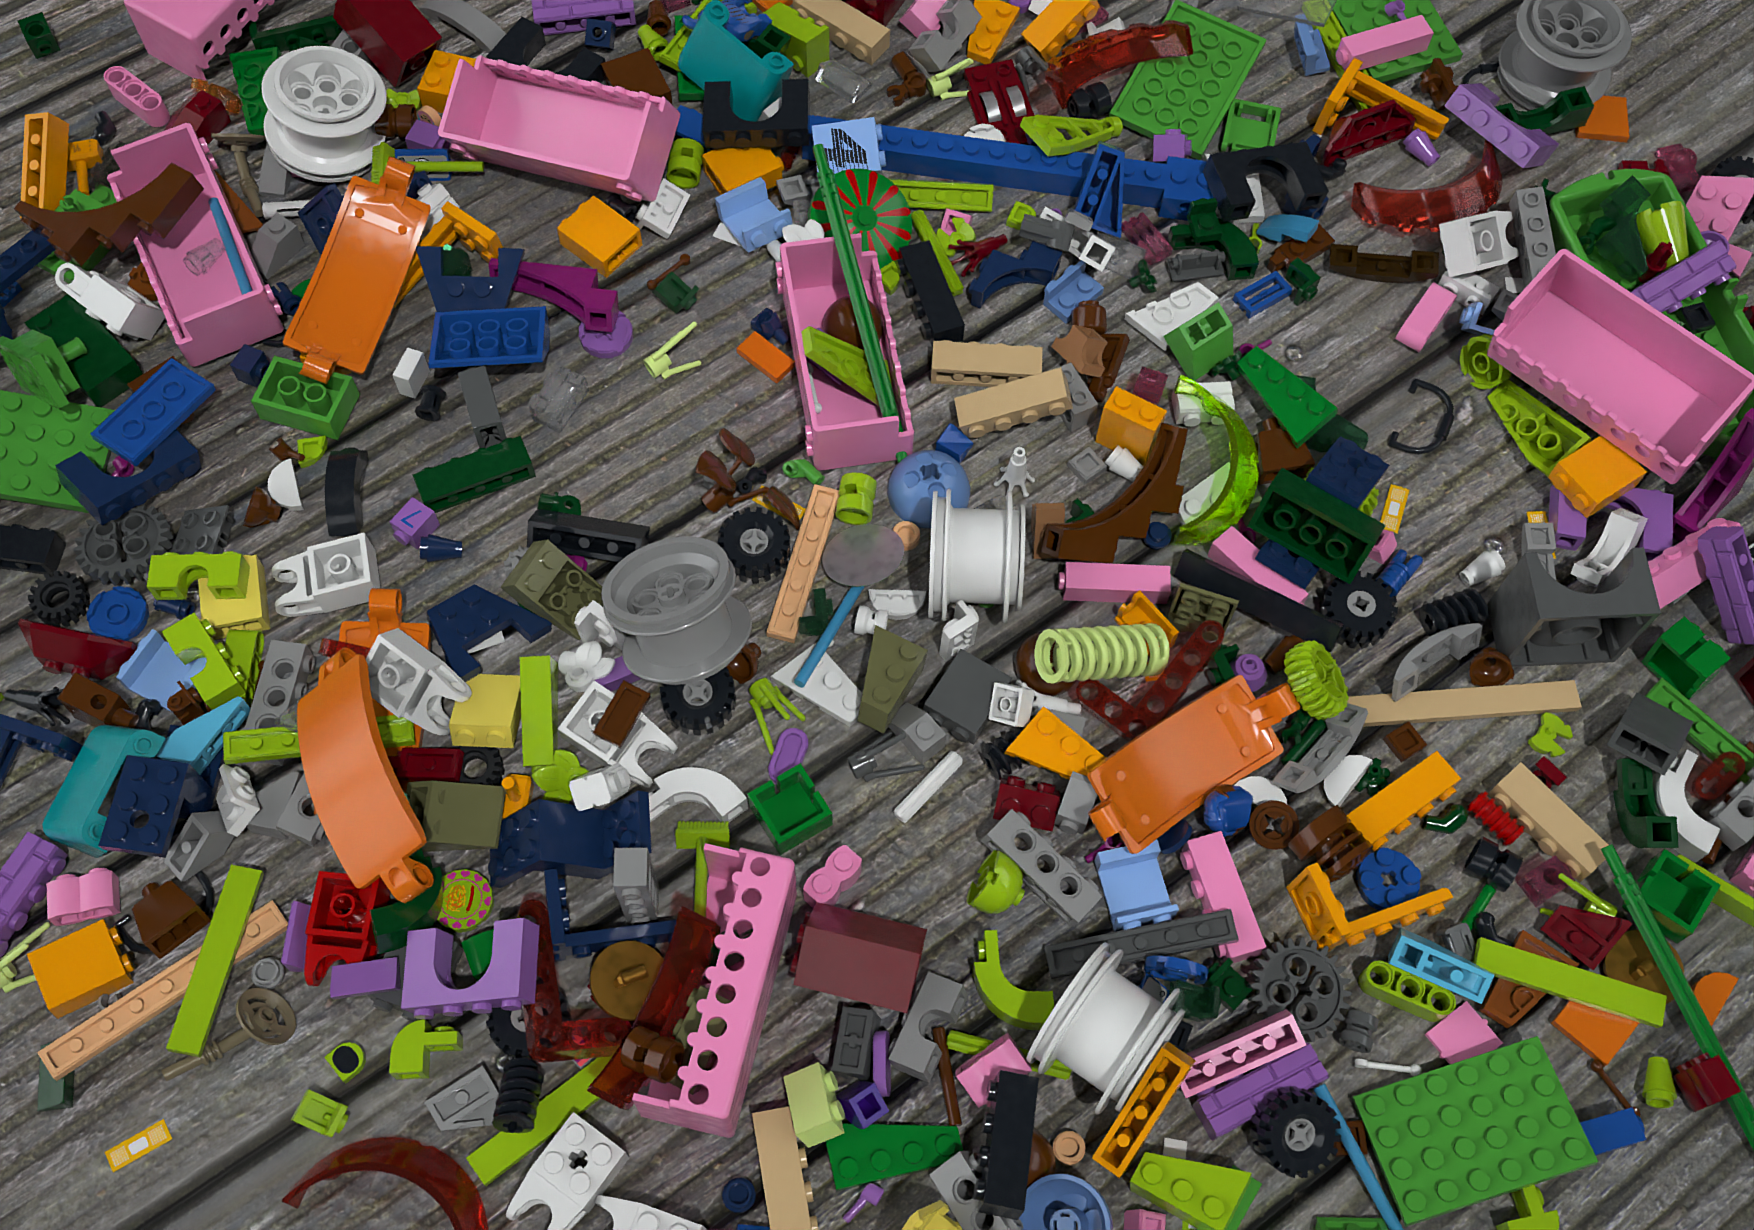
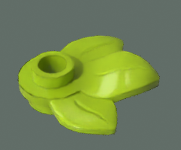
M557 749L554 752V764L532 772V778L538 787L546 791L542 800L568 804L573 798L569 788L570 781L588 773L589 770L580 766L578 758L574 753Z

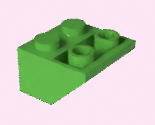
M1219 302L1163 336L1191 383L1211 371L1214 366L1222 364L1225 358L1234 356L1233 325Z

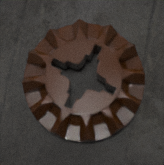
M1269 800L1258 805L1253 811L1249 822L1250 832L1254 840L1261 846L1272 850L1283 849L1298 834L1299 819L1294 809L1282 801ZM1265 814L1274 820L1278 817L1281 818L1283 815L1285 816L1280 824L1284 833L1283 836L1276 830L1268 831L1264 834L1269 825Z

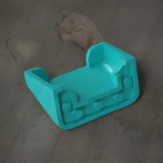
M712 0L704 8L679 55L678 67L703 90L705 82L731 81L733 113L743 120L756 122L759 120L763 110L782 97V79H789L794 63L778 52H770L761 59L724 28L729 20V10L719 0Z
M100 725L94 728L83 744L43 820L42 828L45 835L51 840L94 858H99L107 853L108 850H103L98 846L107 817L97 812L120 768L124 767L127 755L154 758L159 752L165 737L144 729L112 725Z

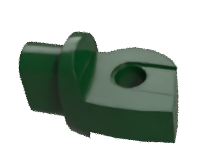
M554 492L553 495L541 493L537 509L581 515V504L576 497L571 495L558 496L559 492Z

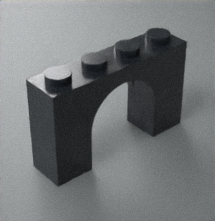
M521 17L489 52L486 58L492 60L500 59L519 66H528L546 45L543 27ZM583 48L566 68L555 72V74L571 75L581 80L590 82L593 80L602 83L601 63L605 62V58Z
M782 79V103L779 110L772 117L756 122L743 120L733 113L731 81L705 82L702 130L705 148L810 146L809 80Z
M1291 142L1277 146L1241 149L1224 153L1217 152L1210 154L1203 170L1213 198L1217 199V207L1223 222L1249 217L1256 202L1246 179V176L1250 174H1267L1279 180L1286 188L1296 211L1320 208L1329 192L1307 142Z

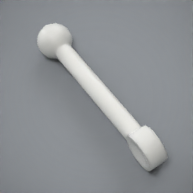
M807 363L815 411L818 414L822 411V405L818 403L812 377L813 367Z
M1355 1059L1354 1066L1357 1068L1406 1072L1412 1076L1422 1073L1421 1067L1417 1064L1402 1066L1371 1062L1365 1059Z

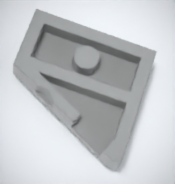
M482 1065L424 1103L440 1131L493 1125L491 1122L494 1119L493 1113L496 1109L499 1091Z

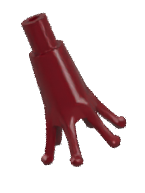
M1004 234L997 237H989L978 242H964L959 239L957 240L958 245L949 244L948 248L965 250V254L950 262L954 265L960 261L969 260V264L961 272V276L965 277L968 270L973 273L976 265L984 257L990 255L993 249L998 250L999 247L1007 244L1008 239Z

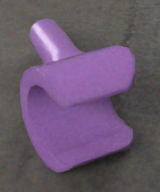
M1402 0L1392 1L1385 5V12L1388 16L1393 17L1397 15L1400 21L1407 19L1403 12L1405 10V3Z
M868 1184L857 1202L842 1218L849 1223L865 1206L866 1202L877 1206L884 1194V1190L875 1184Z

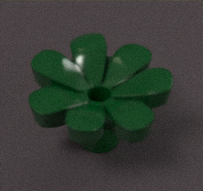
M1142 259L1138 262V275L1129 279L1132 288L1143 284L1151 293L1156 292L1157 290L1154 285L1157 284L1156 278L1150 275L1151 272L1145 259Z
M1238 351L1232 358L1230 356L1222 361L1223 364L1214 366L1211 374L1215 377L1220 373H1227L1232 381L1240 377L1241 373L1236 366L1237 362L1242 358L1241 351Z
M1378 758L1372 759L1373 764L1354 787L1356 791L1361 792L1367 788L1368 795L1374 796L1377 794L1378 788L1382 790L1389 785L1385 779L1390 777V771L1388 768L1381 769V760Z

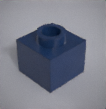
M587 18L585 45L592 48L614 50L616 24L612 21ZM600 28L602 30V35L600 37H595L596 29Z
M244 344L230 364V367L238 381L257 388L270 363L264 351Z

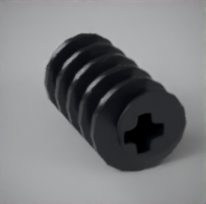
M1467 588L1462 592L1454 593L1452 596H1445L1442 600L1438 599L1432 603L1423 604L1420 608L1419 616L1425 633L1430 637L1452 627L1468 623H1478L1479 620L1486 621L1489 618V611L1480 593L1475 589Z
M1016 727L1015 733L1010 731L1005 734V739L998 737L995 739L994 744L991 742L985 744L983 757L987 767L997 780L1002 779L1001 769L1008 775L1012 774L1010 766L1012 763L1018 769L1022 768L1021 758L1004 754V752L1025 727Z
M515 1058L507 1061L504 1065L499 1096L493 1113L494 1119L491 1122L499 1131L505 1133H528L534 1129V1119L537 1116L536 1108L539 1105V1096L542 1092L541 1085L544 1082V1075L538 1071V1065L528 1058Z

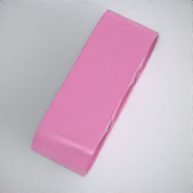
M113 66L105 71L104 80L113 97L152 127H162L169 122L170 114L157 92L121 66Z
M1433 282L1407 318L1395 339L1420 352L1454 303L1457 295Z

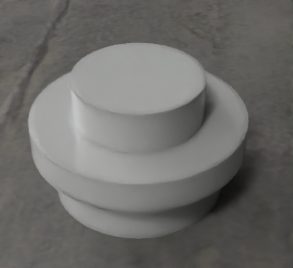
M263 958L252 968V982L259 988L273 989L282 982L285 974L284 967L275 958Z

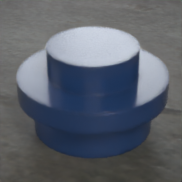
M1152 522L1148 527L1146 539L1143 538V540L1151 549H1162L1171 541V530L1164 523Z
M744 1178L730 1180L722 1192L725 1206L735 1213H743L749 1210L756 1198L754 1186Z

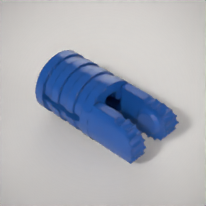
M1400 549L1378 576V578L1384 580L1382 584L1384 588L1390 586L1393 590L1389 595L1390 597L1397 596L1398 592L1420 567L1424 560L1422 559L1423 557L1414 555L1404 565L1407 551Z

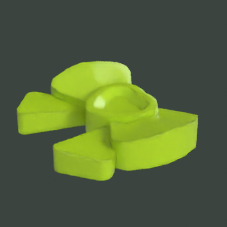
M389 88L386 90V104H392L394 108H397L399 104H414L417 111L420 109L421 101L417 89L409 93H397Z
M952 218L957 232H952L951 236L946 234L941 228L937 230L936 236L950 258L954 257L957 249H949V244L958 245L957 240L959 239L964 242H974L976 240L973 228L963 218Z
M1545 712L1540 717L1541 726L1536 735L1528 740V744L1538 753L1548 754L1550 752V756L1554 758L1565 753V750L1554 741L1557 735L1570 740L1573 738L1570 725H1564V722L1558 716Z

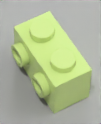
M817 1062L783 1076L795 1135L808 1148L844 1134L842 1120L845 1119V1113L841 1103L836 1098L835 1091L838 1090V1083L832 1071L828 1072Z

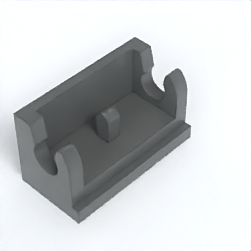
M843 1007L831 1070L841 1078L848 1079V1076L858 1078L859 1081L871 1082L873 1035L876 1031H879L881 1018L874 1010Z

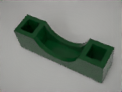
M1585 86L1561 91L1547 104L1529 111L1515 110L1512 103L1494 107L1521 127L1529 130L1541 129L1544 133L1551 134L1585 126L1594 108V104ZM1485 139L1488 148L1494 146Z

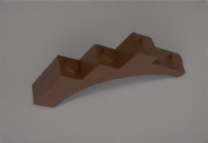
M171 162L156 179L140 191L119 202L98 209L79 212H57L37 208L20 200L14 210L22 217L20 222L34 232L36 229L41 230L40 233L56 249L54 254L66 263L73 261L82 267L100 244L109 250L113 247L123 253L141 230L149 236L154 233L164 239L204 188L192 173Z
M1161 423L1155 445L1145 466L1126 491L1106 508L1085 519L1069 523H1047L1041 552L1059 559L1113 564L1119 536L1146 539L1152 511L1178 514L1184 486L1176 484L1180 471L1188 429L1168 423Z

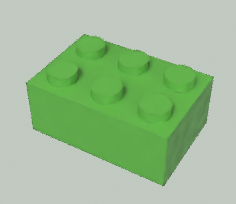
M274 355L251 400L260 419L338 440L360 396L353 377L333 372L328 383L324 384L298 374L302 370L304 363Z

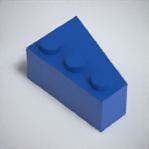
M1098 141L1074 210L1092 218L1093 225L1091 228L1121 238L1125 151L1119 147Z

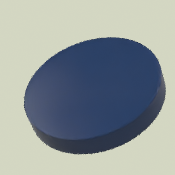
M1180 820L1157 838L1161 850L1160 853H1173L1188 841L1192 833V827L1186 820Z

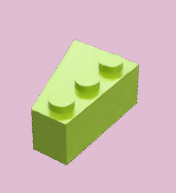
M781 2L776 3L762 13L767 14L772 20V25L791 36L789 47L783 55L794 63L793 68L796 71H800L808 78L829 63L828 26L823 25L819 27L814 24L813 18L808 17L804 19L799 16V11Z
M1145 1152L1130 1180V1191L1199 1230H1227L1251 1182L1252 1173Z

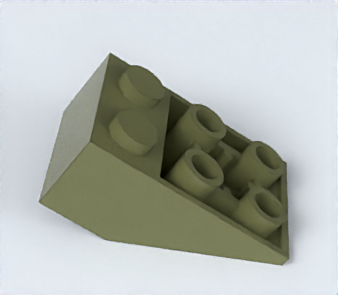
M548 539L533 542L500 587L522 606L550 621L554 626L577 640L581 638L574 622L579 610L584 606H588L592 600L603 607L602 586Z
M1178 582L1167 619L1180 632L1188 631L1200 635L1205 640L1221 641L1239 600Z
M444 781L408 782L406 798L426 836V844L421 847L422 852L498 848L506 794L502 786Z

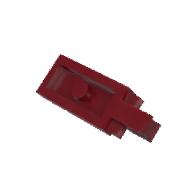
M402 748V751H397V756H388V759L397 779L401 781L459 782L464 752L461 749Z

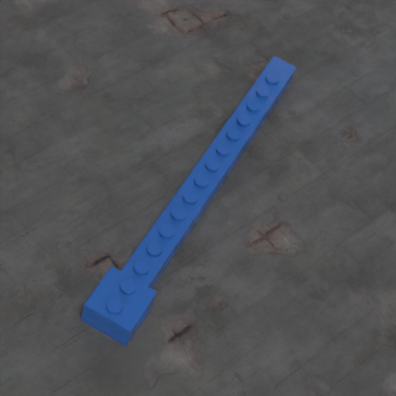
M810 115V146H802V159L816 161L812 148L814 146L812 126L849 120ZM881 125L883 140L878 141L879 150L885 151L886 166L882 167V170L971 183L993 184L1000 187L1072 197L1079 196L1094 155L1075 151L1066 155L1047 156L1039 146ZM1168 156L1166 164L1125 158L1123 204L1158 208V217L1187 221V214L1192 201L1201 198H1213L1203 174L1207 161Z

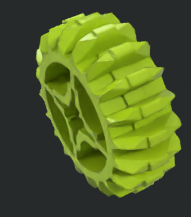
M1309 640L1295 645L1285 653L1284 665L1286 668L1284 672L1288 676L1287 682L1292 688L1291 692L1296 696V701L1301 703L1304 711H1308V714L1317 720L1332 718L1344 711L1349 700L1347 694L1348 687L1345 685V678L1342 676L1341 668L1336 664V659L1332 658L1330 652L1326 651L1322 644L1315 640Z

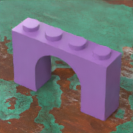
M1482 83L1460 84L1444 106L1522 168L1542 166L1559 146V143L1541 129H1526L1500 113L1494 107L1500 98Z
M1552 485L1550 487L1548 523H1553L1556 547L1576 551L1586 539L1587 518L1574 508L1571 501L1560 490ZM1633 488L1605 507L1613 510L1623 508L1648 518L1635 548L1644 547L1647 561H1651L1661 555L1665 549L1673 547L1674 494L1663 493L1660 490Z
M525 918L494 921L492 957L489 967L478 982L460 990L455 987L451 977L453 935L438 928L408 931L401 1009L413 1013L416 1019H433L434 1014L438 1013L455 1017L462 1016L463 1011L472 1010L474 1013L486 1014L491 1013L492 1008L501 1007L503 1010L516 1011L521 1010L522 1005L535 1004L539 925Z

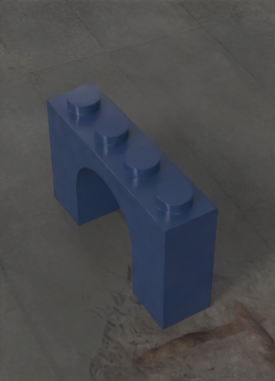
M176 429L149 454L153 458L150 466L133 476L115 477L108 475L98 469L82 451L55 465L60 483L102 526L111 520L118 519L125 512L144 504L151 497L168 490L172 485L194 475L201 469L198 450Z

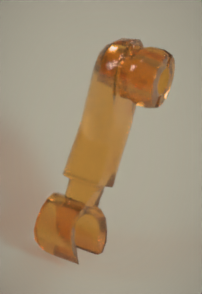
M192 79L190 89L196 88V92L203 90L216 98L226 101V111L239 113L241 100L232 91L213 83L209 85L206 80Z

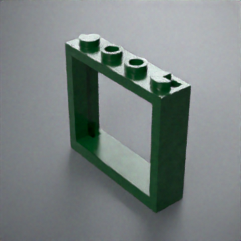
M333 15L259 32L257 21L253 22L250 20L248 22L251 39L256 50L278 47L280 52L290 50L292 45L295 46L300 36L323 43L336 40L343 30L333 18Z

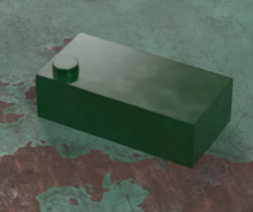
M67 294L24 323L29 331L33 329L51 337L57 348L76 337L83 342L87 353L66 364L79 384L80 390L96 407L102 408L129 389L127 384L143 375L135 360L98 320L85 313L87 308Z
M1281 468L1268 487L1247 527L1351 584L1386 525L1286 469Z

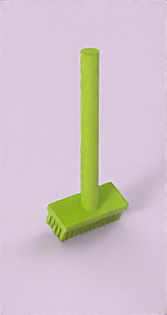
M385 142L373 146L371 182L378 185L380 176L382 177L385 171L388 157L392 156L395 158V149ZM404 161L414 165L415 172H484L483 161Z
M678 821V827L675 830L676 849H696L692 946L705 941L708 868L704 846L707 843L730 849L729 821H725V823L724 821L721 823L720 821L718 823L716 821L714 823L712 821L710 823L709 821H706V823L705 821H702V823L701 821H698V823L697 821H694V823L693 821H690V823L689 821H686V823L685 821H682V823Z

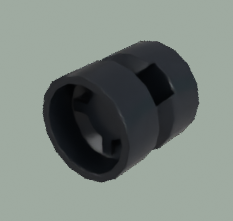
M1099 81L1087 85L1085 90L1078 88L1066 93L1065 105L1069 117L1091 119L1093 116L1098 118L1109 114L1112 110L1111 96L1103 82Z
M1482 836L1469 854L1463 871L1477 879L1485 877L1487 878L1488 885L1501 892H1505L1515 879L1522 865L1523 858L1508 849L1500 851L1498 844Z

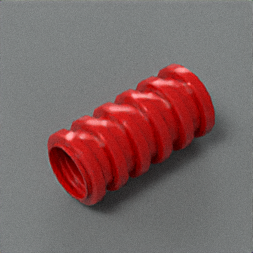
M1487 791L1481 792L1467 806V811L1469 813L1472 811L1475 814V819L1480 818L1482 820L1481 824L1483 826L1487 825L1490 833L1494 831L1497 834L1495 838L1498 840L1501 838L1504 841L1503 845L1505 847L1507 845L1510 846L1524 832L1525 827L1517 825L1518 820L1516 818L1512 820L1509 817L1510 813L1508 811L1506 813L1502 811L1503 806H1497L1494 803L1496 801L1494 798L1490 799L1487 797L1489 794Z

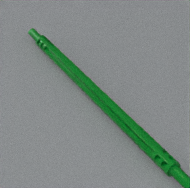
M816 144L812 148L819 170L817 177L882 417L899 416L832 169H829L823 144ZM899 416V432H904ZM904 451L896 453L897 462L899 463L904 459L907 453Z
M1613 844L1601 848L1615 876L1612 880L1703 1054L1708 1052L1711 1058L1719 1054L1740 1088L1741 1092L1726 1099L1754 1150V1107L1632 873H1627Z

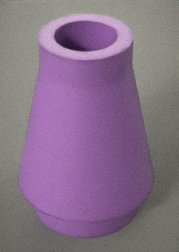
M1419 128L1410 133L1403 141V144L1406 146L1405 150L1420 159L1428 167L1432 166L1441 157L1426 131L1422 132Z

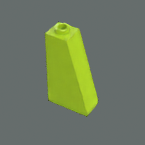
M550 655L519 657L523 767L531 768V773L543 766L554 764V752L558 749V662Z

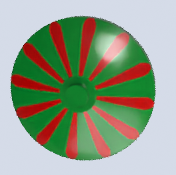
M847 169L834 174L850 234L861 233L862 252H877L879 269L892 261L895 262V260L899 259V248L909 245L912 234L911 212L902 192L888 178L871 170ZM819 187L811 200L808 220L812 219L823 227L824 238L834 237L821 188Z

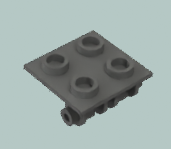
M224 505L186 510L181 519V525L176 540L173 543L172 552L179 555L193 554L194 552L222 554L224 552L223 547L227 545L225 540L229 538L231 526L234 523L233 514L228 511L230 506Z

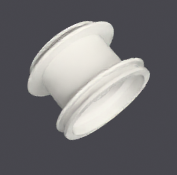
M329 46L304 47L290 51L276 59L266 70L261 88L264 103L268 108L264 119V134L274 158L291 173L317 182H343L351 180L353 176L359 177L372 168L373 146L380 145L386 139V136L376 134L374 125L382 115L387 100L386 88L378 72L362 58L342 49Z
M947 489L946 497H938V491H933L928 618H933V612L942 613V621H946L948 604L963 600L964 603L1002 604V622L1004 624L1007 623L1009 605H1016V611H1021L1025 561V504H1020L1019 510H1012V492L1008 491L1005 510L953 508L951 505L950 489Z
M1106 942L1101 944L1091 955L1061 996L1034 1040L1026 1058V1061L1030 1064L1036 1060L1040 1062L1038 1067L1039 1074H1044L1057 1059L1102 1091L1104 1094L1095 1109L1096 1115L1101 1114L1112 1099L1117 1102L1115 1110L1120 1112L1157 1053L1170 1040L1186 1012L1182 1008L1177 1013L1171 1010L1180 994L1179 988L1174 989L1165 1002L1161 1003L1117 973L1116 969L1123 957V950L1118 949L1113 954H1110V945Z

